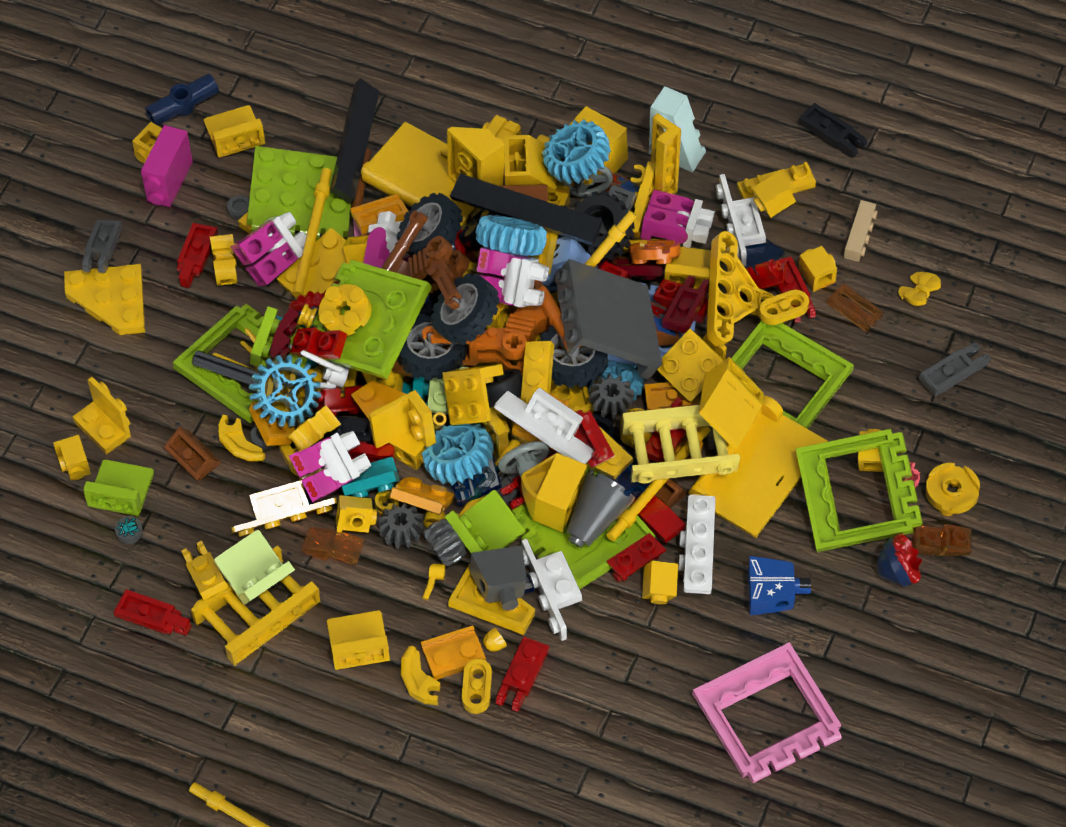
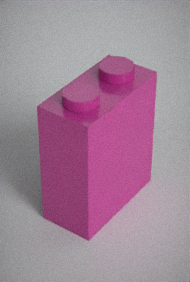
M164 125L141 169L147 201L155 205L171 207L193 162L188 132L186 130Z

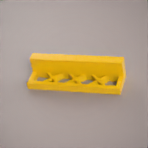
M659 113L653 117L651 162H656L654 189L675 194L678 191L681 129Z

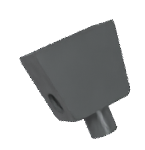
M522 545L471 553L469 571L484 600L488 603L500 601L502 608L507 611L515 609L518 606L517 598L524 596L526 586Z

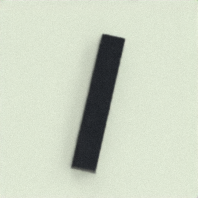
M361 78L354 85L330 187L332 193L348 203H351L356 196L380 92Z
M459 174L450 195L452 200L491 213L529 221L542 226L547 231L589 245H594L603 224L602 219L463 174Z

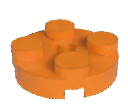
M650 240L642 247H640V242L631 244L629 246V253L633 264L647 263V260H656L657 264L671 263V259L679 258L681 248L680 242L675 244L674 240Z

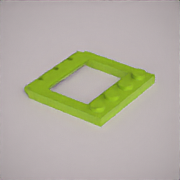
M245 304L241 308L235 306L173 361V368L251 424L254 420L249 412L251 402H258V399L250 400L249 396L253 393H247L233 379L229 380L224 375L193 365L192 360L197 350L208 353L235 328L246 334L245 329L248 328L257 337L264 316L261 317V313Z
M761 320L731 359L743 369L761 345L764 344L825 380L797 418L783 411L784 416L808 429L851 374L854 364L783 323L769 325Z
M891 429L796 448L817 552L891 538L899 533L904 535L911 534L914 527L923 525L919 506L908 507L909 504L918 502L914 481H902L912 477L908 455L897 456V454L907 451L902 432L892 434ZM878 448L894 520L840 531L825 459Z

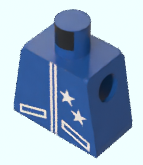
M749 556L750 615L791 610L794 608L795 594L811 593V579L794 578V564L792 562Z

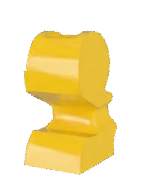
M233 234L211 236L210 242L214 257L213 264L217 286L238 283L236 254L230 247L234 244Z
M325 405L315 413L314 417L307 419L287 437L293 441L300 452L315 444L324 437L325 433L331 432L341 423Z

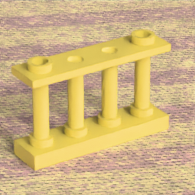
M700 405L627 412L622 415V435L630 434L633 436L638 465H632L631 482L645 484L659 479L713 473L726 475L737 471L740 456L739 454H728L726 440L698 413ZM697 427H712L718 456L702 458ZM683 428L686 430L691 459L675 461L670 430ZM657 431L660 434L665 462L649 464L644 433Z

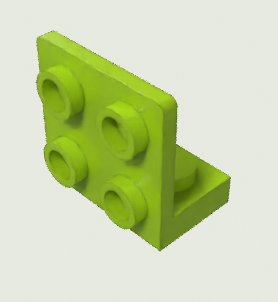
M267 307L251 351V365L257 367L263 365L267 368L265 361L270 358L273 337L281 320L277 319L278 309ZM296 332L291 337H289L291 338L290 345L293 344V339L296 335ZM291 353L289 354L292 356V364H294V362L298 358H301L302 363L300 367L303 368L306 365L308 360L307 357L296 356Z
M103 460L95 483L86 481L83 491L87 506L140 516L154 476V470L137 465Z
M496 490L491 491L462 515L452 510L445 516L470 553L506 548L526 531Z

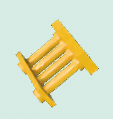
M277 545L273 548V551L283 563L281 548ZM290 575L286 576L280 581L293 595L284 602H278L268 590L258 595L271 609V612L261 619L257 618L243 605L227 582V589L206 600H203V598L198 600L191 609L193 621L197 626L207 619L228 642L225 645L227 659L235 666L321 602L319 588L312 581L306 586H300ZM227 603L250 626L240 635H236L215 613Z

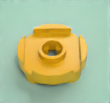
M356 285L331 286L326 290L325 296L320 303L319 320L328 331L341 330L347 336L356 333L355 329L361 325L364 327L371 316L372 305L366 293ZM344 306H348L350 310L345 311L344 315H342L340 310Z
M944 463L935 467L930 472L925 486L928 501L944 516L960 514L970 510L977 503L980 490V482L977 475L966 466L961 468L955 466V463ZM951 484L952 487L958 486L957 492L948 491V485Z

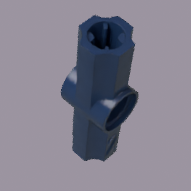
M206 74L187 85H174L170 89L169 95L145 107V112L150 122L160 125L176 115H189L193 112L196 104L217 94L219 88L211 74Z

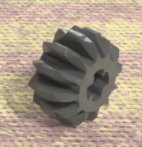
M609 373L606 380L599 376L597 384L592 383L590 387L589 402L593 404L592 409L594 412L601 411L602 418L607 414H611L614 420L616 413L623 415L627 409H631L634 391L630 389V382H622L621 374L614 379Z
M393 503L392 510L384 509L383 517H379L378 524L381 538H385L387 546L395 543L397 550L401 544H405L409 549L411 546L410 541L418 543L420 535L424 532L423 516L418 514L415 506L408 509V505L404 503L402 507L398 508Z
M441 519L434 522L424 531L426 541L442 564L450 566L460 561L467 554L461 538L447 520Z

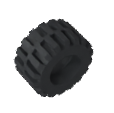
M597 191L592 192L591 197L585 194L581 196L583 201L579 202L576 200L573 204L575 211L596 218L601 216L613 218V225L615 224L616 226L628 213V209L622 200L620 201L614 194L610 197L609 193L602 191V195H599ZM634 222L625 231L626 235L620 242H616L604 256L608 257L609 261L615 259L614 255L617 253L621 256L624 253L622 249L624 247L629 248L631 245L629 239L634 238L632 230L635 229ZM609 234L597 237L594 245L580 241L577 242L591 256Z

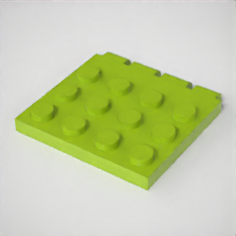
M255 146L247 224L252 225L251 231H254L269 218L290 212L296 220V224L288 229L292 236H294L295 231L303 232L307 236L316 198L314 196L316 184L320 181L322 169L329 168L332 171L329 183L331 187L337 157ZM331 191L329 198L325 200L316 240L320 238V234H324L330 228L334 229L342 237L348 236L351 203H348Z
M350 260L349 264H341L334 279L339 282V285L352 284L361 288L371 302V316L364 327L361 325L354 330L356 333L347 336L340 359L324 360L387 380L432 286L420 279ZM332 283V284H331V286H336V287L339 286L338 284H335V283ZM344 306L340 310L341 314L344 315L345 311H349L350 308ZM318 310L312 326L322 332L328 331L319 320Z
M594 470L593 476L597 477L599 472ZM525 502L512 510L526 530L521 540H528L533 554L538 555L537 559L562 551L579 590L612 569L606 563L607 560L648 533L655 538L653 532L637 515L635 523L629 529L626 528L615 541L609 540L606 534L617 523V519L590 546L583 545L580 548L568 540L570 535L566 533L571 516L564 531L560 532L533 521Z

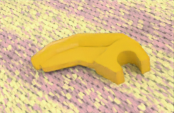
M222 415L219 422V442L235 457L248 462L264 461L265 453H263V449L246 440L242 431L241 419L236 418L233 425H227L228 416Z
M408 646L401 658L400 675L410 696L424 704L438 705V696L430 695L429 692L440 691V682L429 675L427 676L421 670L419 651L414 646Z

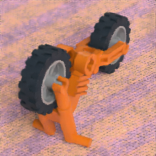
M535 280L533 289L544 291L543 304L519 307L513 314L510 313L505 328L496 329L491 327L481 336L477 335L474 341H466V344H469V350H466V344H452L436 332L432 326L434 322L431 320V315L434 313L426 316L425 314L418 315L397 361L400 366L403 365V370L406 373H412V376L415 378L424 377V380H432V378L436 377L437 380L442 379L443 372L453 371L456 368L459 369L462 365L476 366L482 362H497L502 364L503 371L518 369L523 375L526 342L536 341L537 335L543 332L540 336V341H552L554 343L551 380L558 386L563 384L567 385L568 388H574V385H579V387L586 386L588 382L593 383L597 380L598 376H602L605 372V367H607L608 354L585 346L578 347L572 355L568 354L563 322L561 320V310L543 283ZM450 345V347L447 350L442 347ZM413 349H421V351L417 353ZM589 352L592 354L590 357L583 355ZM512 361H518L517 365H511Z

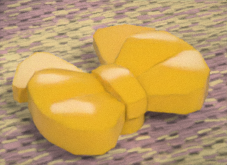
M916 272L910 276V280L916 287L901 286L898 293L901 300L905 299L914 306H922L927 303L930 292L941 288V280L933 273Z

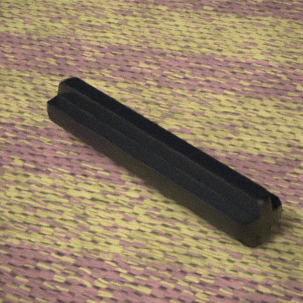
M197 350L192 358L193 365L247 384H258L251 377L254 373L261 375L257 370Z

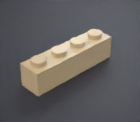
M860 201L845 248V259L859 262L861 256L864 257L866 247L864 246L868 244L870 239L868 233L872 232L874 226L872 220H876L878 213L875 210V203Z

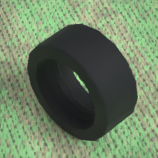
M520 370L503 371L504 375L493 377L494 382L486 383L489 408H493L507 391L516 397L521 396L523 377Z

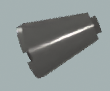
M589 470L585 476L566 531L570 535L568 540L580 548L583 545L590 546L635 500L632 494L629 497L624 495L625 488L601 473L597 477L593 476L594 470Z

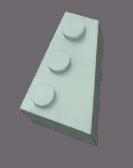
M664 86L650 107L649 154L651 155L653 117L659 113L681 129L679 167L693 173L706 150L704 146L700 145L698 139L700 137L699 130L694 128L693 120L695 118L687 95Z

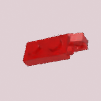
M192 223L177 260V272H180L178 279H180L181 287L190 288L194 275L200 276L201 272H203L212 249L210 237L217 236V227Z
M127 589L114 610V615L117 618L163 634L171 635L172 631H174L175 633L187 636L192 628L190 619L181 616V612L176 610L174 605Z

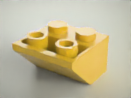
M530 135L503 136L505 145V186L547 185L548 193H556V180L550 175L543 161L542 151L545 150L544 143Z

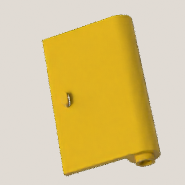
M407 122L402 124L370 161H367L361 169L362 180L389 196L398 194L403 203L409 207L414 203H419L422 197H429L432 193L437 195L442 193L452 200L450 195L455 182L448 176L447 144ZM452 200L462 210L463 222H460V225L467 224L472 219L471 214L476 207Z
M764 396L762 407L740 445L733 449L726 442L728 454H739L740 456L737 471L726 475L719 473L701 475L689 490V495L714 496L716 515L757 538L802 478L796 448L828 441L784 416L781 405L771 397Z

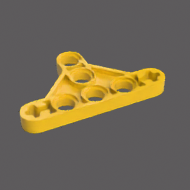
M728 231L718 234L711 243L707 337L713 345L718 347L725 345L733 338L734 323L749 314L760 317L761 300L774 297L773 294L757 287L737 257L738 243L736 237ZM719 261L726 264L728 271H724L720 267ZM718 283L724 285L726 294L720 291ZM740 291L746 294L748 302L742 300ZM717 305L724 309L725 316L718 312Z

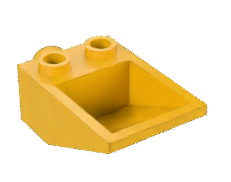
M728 357L705 374L698 413L733 449H736L762 407L764 392Z

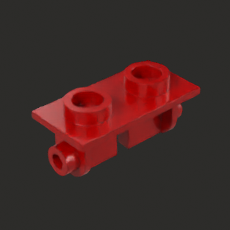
M771 259L755 265L756 271L752 267L745 269L757 287L765 289L784 283L787 263L780 264L778 260Z
M363 385L344 387V397H341V389L339 387L321 389V397L316 399L317 402H320L316 409L319 411L327 405L334 415H337L340 411H347L353 414L362 413L351 394L362 388Z
M582 410L576 411L577 414L583 417V420L574 437L594 450L592 458L588 461L590 467L593 468L614 457L615 454L591 411L586 413Z
M648 533L607 560L606 563L615 571L612 573L614 579L617 582L621 580L624 582L627 580V577L653 560H658L659 556L666 552V549Z

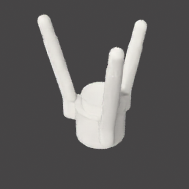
M305 350L301 351V355L325 366L322 379H325L326 383L320 382L321 386L318 388L343 387L348 375V367L331 363Z

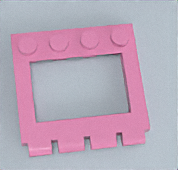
M790 642L693 689L692 692L693 697L742 778L748 776L752 783L771 775L768 765L772 767L774 772H777L795 763L793 752L801 760L819 751L820 747L817 740L825 748L842 739L839 732L841 723ZM791 675L819 722L749 756L721 710Z

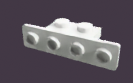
M725 174L719 175V184L716 185L718 200H723L721 211L723 219L728 218L727 231L736 237L738 243L737 257L743 266H746L747 253L745 246L766 243L765 232L758 208L753 201L755 197L732 201Z
M541 388L534 392L529 404L509 391L496 402L495 409L560 454L584 464L592 458L594 450L574 437L583 417Z
M688 496L686 531L680 532V547H685L684 555H679L678 571H684L683 582L684 592L710 594L712 590L715 521L714 496Z
M521 540L524 563L531 572L528 573L529 580L533 589L538 588L540 593L538 596L540 606L543 611L547 610L551 617L548 618L553 634L558 633L560 640L564 641L567 639V628L559 609L582 601V594L562 551L536 560L528 540Z

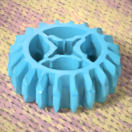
M583 119L580 123L574 120L572 125L565 123L564 128L561 130L556 128V134L549 135V142L544 143L545 150L542 151L544 165L550 175L560 182L565 181L571 184L575 181L579 184L583 178L588 181L590 175H597L598 169H604L603 162L609 161L608 154L611 152L609 139L603 129L594 124L593 121L588 123Z
M488 215L481 217L476 228V240L479 244L508 254H516L518 256L540 255L546 245L547 231L538 224L522 219Z
M280 355L275 357V363L270 358L265 361L267 368L263 365L257 367L261 375L254 373L251 377L258 383L249 385L250 390L257 391V393L249 396L250 400L258 399L259 402L253 406V409L257 410L261 407L264 410L260 413V418H264L269 414V424H273L276 418H278L279 427L284 426L286 419L290 427L295 425V418L300 424L305 421L304 415L307 417L313 415L309 407L317 408L319 405L312 399L321 397L320 392L314 391V389L321 386V383L312 382L317 373L313 372L309 375L306 372L311 367L309 364L303 368L300 367L302 363L301 358H298L292 364L291 355L286 356L285 363ZM279 371L292 372L300 379L290 381L286 379L284 374H280ZM271 374L274 379L272 381L274 391L266 397L265 383ZM282 385H284V388L286 386L290 388L291 386L295 385V387L292 388L290 392L287 394L288 397H286V394L284 396H282L281 394L275 397V395H277L283 388ZM304 386L305 398L299 408L296 391ZM280 401L287 408L290 407L292 412L280 411L271 404Z
M471 423L449 425L447 427L443 425V429L440 431L434 430L436 443L428 448L425 447L427 450L421 453L424 466L435 481L439 480L442 484L450 482L451 485H454L456 481H460L463 484L467 478L473 480V475L476 473L482 474V468L489 467L488 460L493 459L492 452L494 449L491 437L481 424Z

